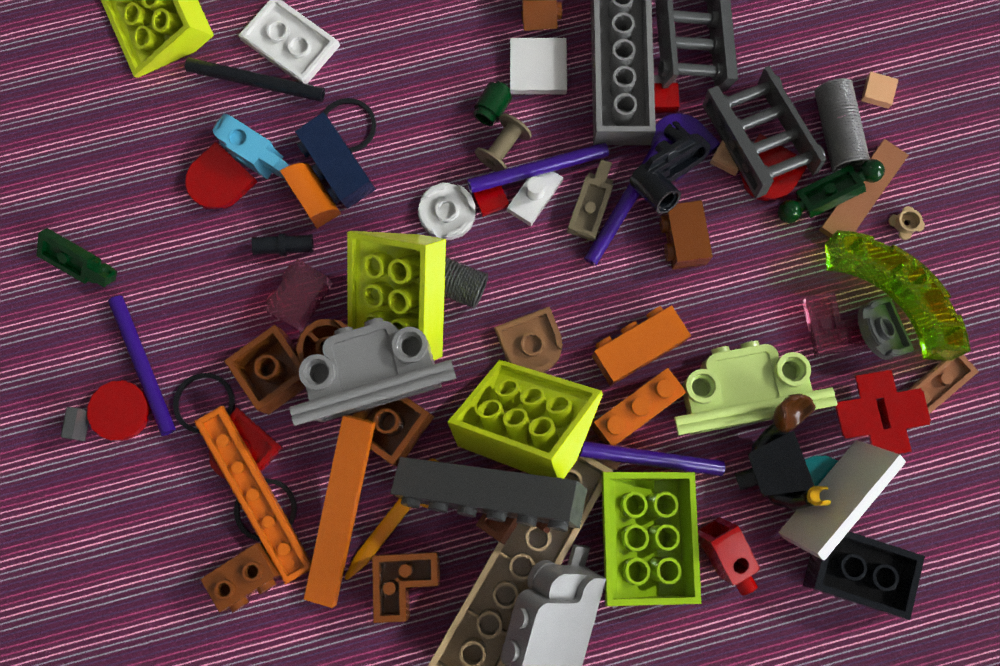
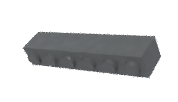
M400 457L390 494L402 499L401 504L411 508H419L420 504L429 505L428 509L447 513L448 508L457 509L458 514L467 517H476L477 513L487 514L486 518L498 522H505L506 517L517 519L516 523L536 527L537 522L547 523V528L567 532L568 527L580 529L587 488L577 480Z

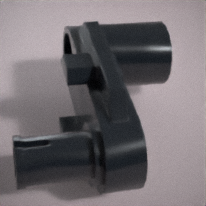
M677 121L672 122L676 128L669 124L664 130V136L674 144L670 145L666 140L658 143L655 147L658 153L639 166L630 177V185L659 214H665L672 210L681 198V192L671 182L701 163L710 151V143L699 134L688 133Z

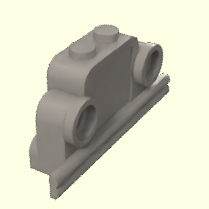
M383 318L368 320L364 322V327L354 330L353 327L337 329L334 331L335 335L325 340L323 344L324 355H310L300 365L299 377L306 387L309 401L289 407L293 425L297 426L310 421L326 422L344 415L442 388L441 383L457 379L452 360L435 364L430 344L421 330L415 327H405L399 330L391 322L383 321Z
M573 544L568 565H557L550 560H542L533 566L528 576L529 589L522 591L518 595L511 614L510 624L501 653V660L505 666L583 665L606 578L585 566L590 547Z

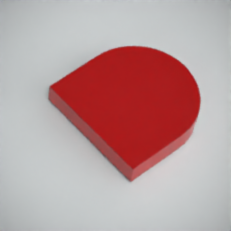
M759 134L754 143L764 140L767 137H765L762 134ZM781 145L759 154L764 165L768 167L797 156ZM804 165L774 177V181L767 194L756 199L769 201L786 197L795 188L807 166ZM741 174V179L744 184L745 190L752 197H754L753 193L751 192L749 186L747 185L745 179Z
M216 141L191 164L185 179L188 194L199 206L205 209L229 208L257 183V180Z
M236 408L229 416L262 472L283 447L240 408ZM209 450V462L212 469L220 477L226 479Z

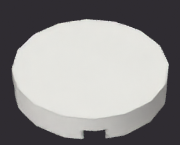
M442 182L430 187L420 199L418 216L422 227L430 236L454 240L466 234L475 221L476 205L473 197L460 185Z

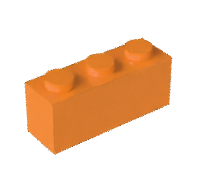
M672 305L664 310L661 306L657 307L646 315V321L639 325L634 321L620 330L622 335L612 340L608 336L595 345L597 349L593 352L592 358L610 386L683 344L691 337V334Z
M667 368L594 421L591 427L604 444L617 445L687 392L669 368Z

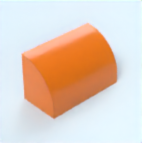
M296 163L280 170L317 229L341 215L340 210L310 164Z

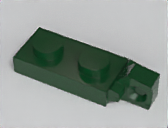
M48 228L38 233L37 257L84 284L91 282L106 287V285L116 281L117 270L106 263H101L102 260Z

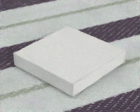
M510 38V93L567 94L566 38Z

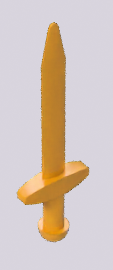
M431 458V459L428 460V461L439 462V461H437V460L434 459V458ZM398 499L355 554L345 574L346 580L352 578L369 563L372 556L376 554L411 509V507L401 504L402 499ZM420 504V506L425 507L427 509L429 507V505Z

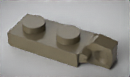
M601 159L596 174L589 172L588 176L585 177L567 233L593 242L595 241L613 188L614 180L607 178L611 162Z

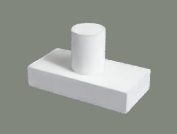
M553 171L528 178L507 207V212L531 227L563 182V177Z

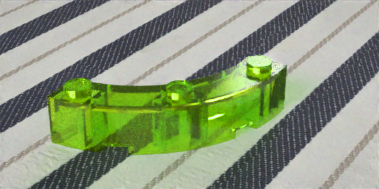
M837 230L825 243L827 271L850 274L870 282L889 295L901 307L918 336L923 359L954 360L971 351L963 318L961 315L956 314L949 300L951 295L940 280L914 256L895 245L888 246L876 241L873 236L852 231Z

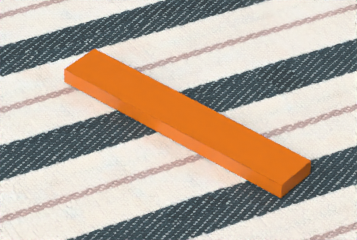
M220 406L195 420L196 427L284 584L286 585L308 572L311 567L309 556L225 407Z
M349 415L342 416L304 600L334 608L337 605L376 422Z

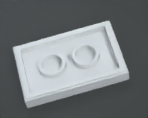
M269 0L238 35L245 44L293 79L305 84L309 83L340 46L337 39L282 0Z

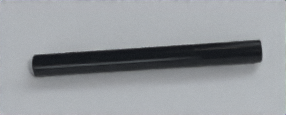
M190 57L185 61V70L187 72L323 102L325 97V88Z

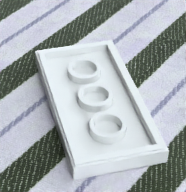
M856 440L818 485L828 487V490L820 492V500L831 501L830 505H814L798 509L778 533L788 542L824 561L906 461L900 454Z

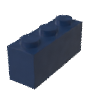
M324 112L295 131L301 140L296 144L306 158L312 157L315 164L311 167L321 181L326 178L330 184L327 191L336 204L341 201L348 209L376 190Z

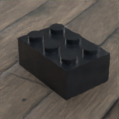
M848 532L824 561L812 554L810 555L803 586L894 617L910 620L925 556Z

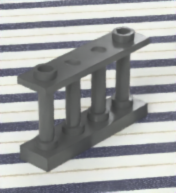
M655 0L660 53L658 74L662 78V88H668L679 75L711 77L714 80L715 87L719 86L722 92H726L738 80L731 0H704L707 2L708 13L673 10V0ZM674 22L707 25L710 39L678 37L675 34ZM677 48L709 51L712 54L713 65L678 63Z
M770 66L764 68L758 85L730 96L723 95L719 86L707 90L702 106L719 136L724 141L727 150L755 199L767 194L774 181V177L806 165L812 176L818 174L827 160L825 152L816 143L783 89L781 79L774 74ZM762 95L765 96L771 106L767 110L744 119L737 118L731 108ZM776 118L779 119L785 129L784 132L756 143L750 141L745 130ZM792 141L800 154L770 167L764 165L759 156L760 153Z

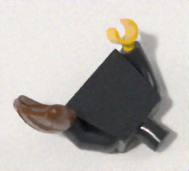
M804 394L789 395L775 408L773 424L762 432L752 444L751 452L748 454L752 468L735 473L740 491L759 486L764 499L768 498L773 505L792 510L814 505H830L831 501L820 500V492L828 490V487L814 486L795 432H789L799 426L815 410L816 406L809 396Z

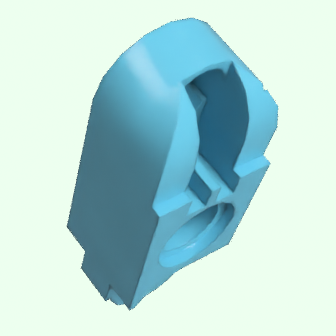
M223 113L213 128V133L221 146L232 154L231 156L235 160L264 178L268 179L272 173L284 178L280 170L289 165L282 160L284 156L273 147L271 141L232 116Z

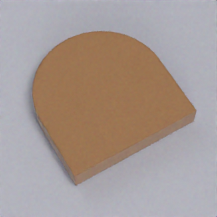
M550 306L494 327L507 362L542 373L549 371L558 362L563 343Z

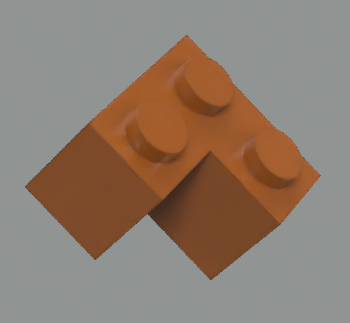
M439 552L380 554L372 556L373 623L406 622L410 618L409 587H429L440 584Z

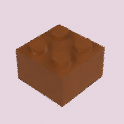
M276 325L270 327L224 360L256 410L268 415L306 388L299 377L301 364L295 353L296 346L287 333Z
M408 397L356 412L352 415L353 417L376 422L370 449L394 466H398L400 457L406 458L435 417Z

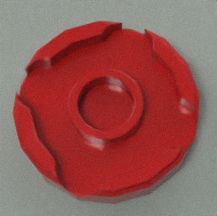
M124 380L111 381L100 386L91 396L87 406V419L91 429L100 437L111 441H126L137 436L146 427L151 409L144 391L138 385Z

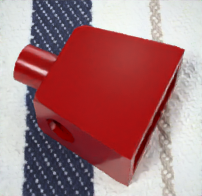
M718 517L698 529V542L719 577L732 586L736 585L742 596L754 592L758 586L752 575L757 573L760 567L739 526Z

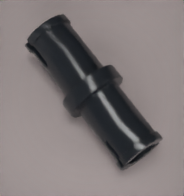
M279 233L278 236H253L251 241L253 255L280 254V256H287L288 253H314L312 234L286 236V233Z

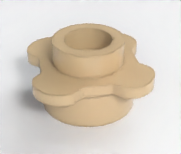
M910 206L904 207L901 213L892 215L889 218V224L896 228L899 232V238L902 240L910 239L914 232H920L925 227L921 214Z

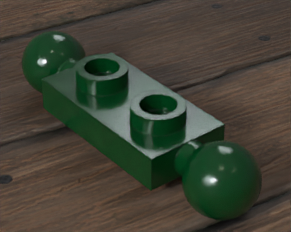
M869 159L861 165L860 171L856 172L850 164L796 191L799 201L786 200L782 202L778 208V216L785 223H793L806 210L809 217L813 218L866 192L864 181L869 183L879 181L884 176L885 167L881 161Z

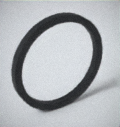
M352 98L339 99L325 108L323 112L326 116L339 105L355 104L365 109L371 117L372 127L368 137L361 144L349 148L352 153L365 148L372 141L376 132L375 116L370 107L360 100Z
M200 373L187 378L178 387L174 396L173 410L176 419L184 428L195 433H200L198 428L188 425L179 411L180 396L191 382L201 378H212L219 381L226 388L229 395V408L227 412L230 415L234 411L235 398L232 388L223 378L211 373Z
M265 478L267 483L281 487L289 496L291 502L289 523L292 526L297 513V504L292 491L278 480ZM236 499L234 517L238 528L247 537L260 541L257 535L249 532L243 525L240 518V503Z

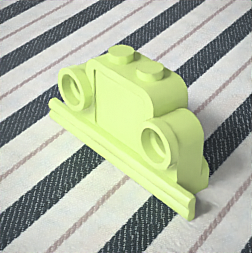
M750 341L740 344L741 349L730 350L729 346H723L711 350L712 355L702 362L700 369L692 372L684 381L683 388L687 393L683 395L687 415L674 417L678 436L684 434L693 435L773 420L775 408L792 394L809 396L816 406L815 410L837 406V400L833 387L812 390L809 378L811 375V365L804 355L797 352H789L779 358L778 351L772 345H759V341Z

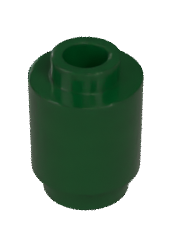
M500 81L495 83L489 82L474 106V117L487 126H493L495 122H498L500 115L505 112L512 100L510 88Z

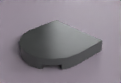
M890 296L872 300L860 307L858 311L859 329L865 343L875 355L882 359L890 360L914 351Z

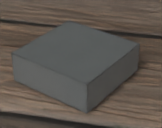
M73 407L66 408L61 438L76 441L86 440L89 425L87 410Z

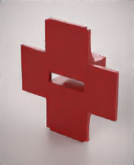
M892 370L856 375L855 380L860 398L837 402V406H835L844 439L869 435L870 443L873 446L897 454L912 452L906 429L930 425L931 421L924 391L919 388L897 392Z

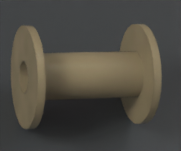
M506 113L501 114L499 117L504 129L489 150L480 147L475 150L477 158L495 172L507 169L502 160L518 138L530 140L532 137L530 130L523 122Z

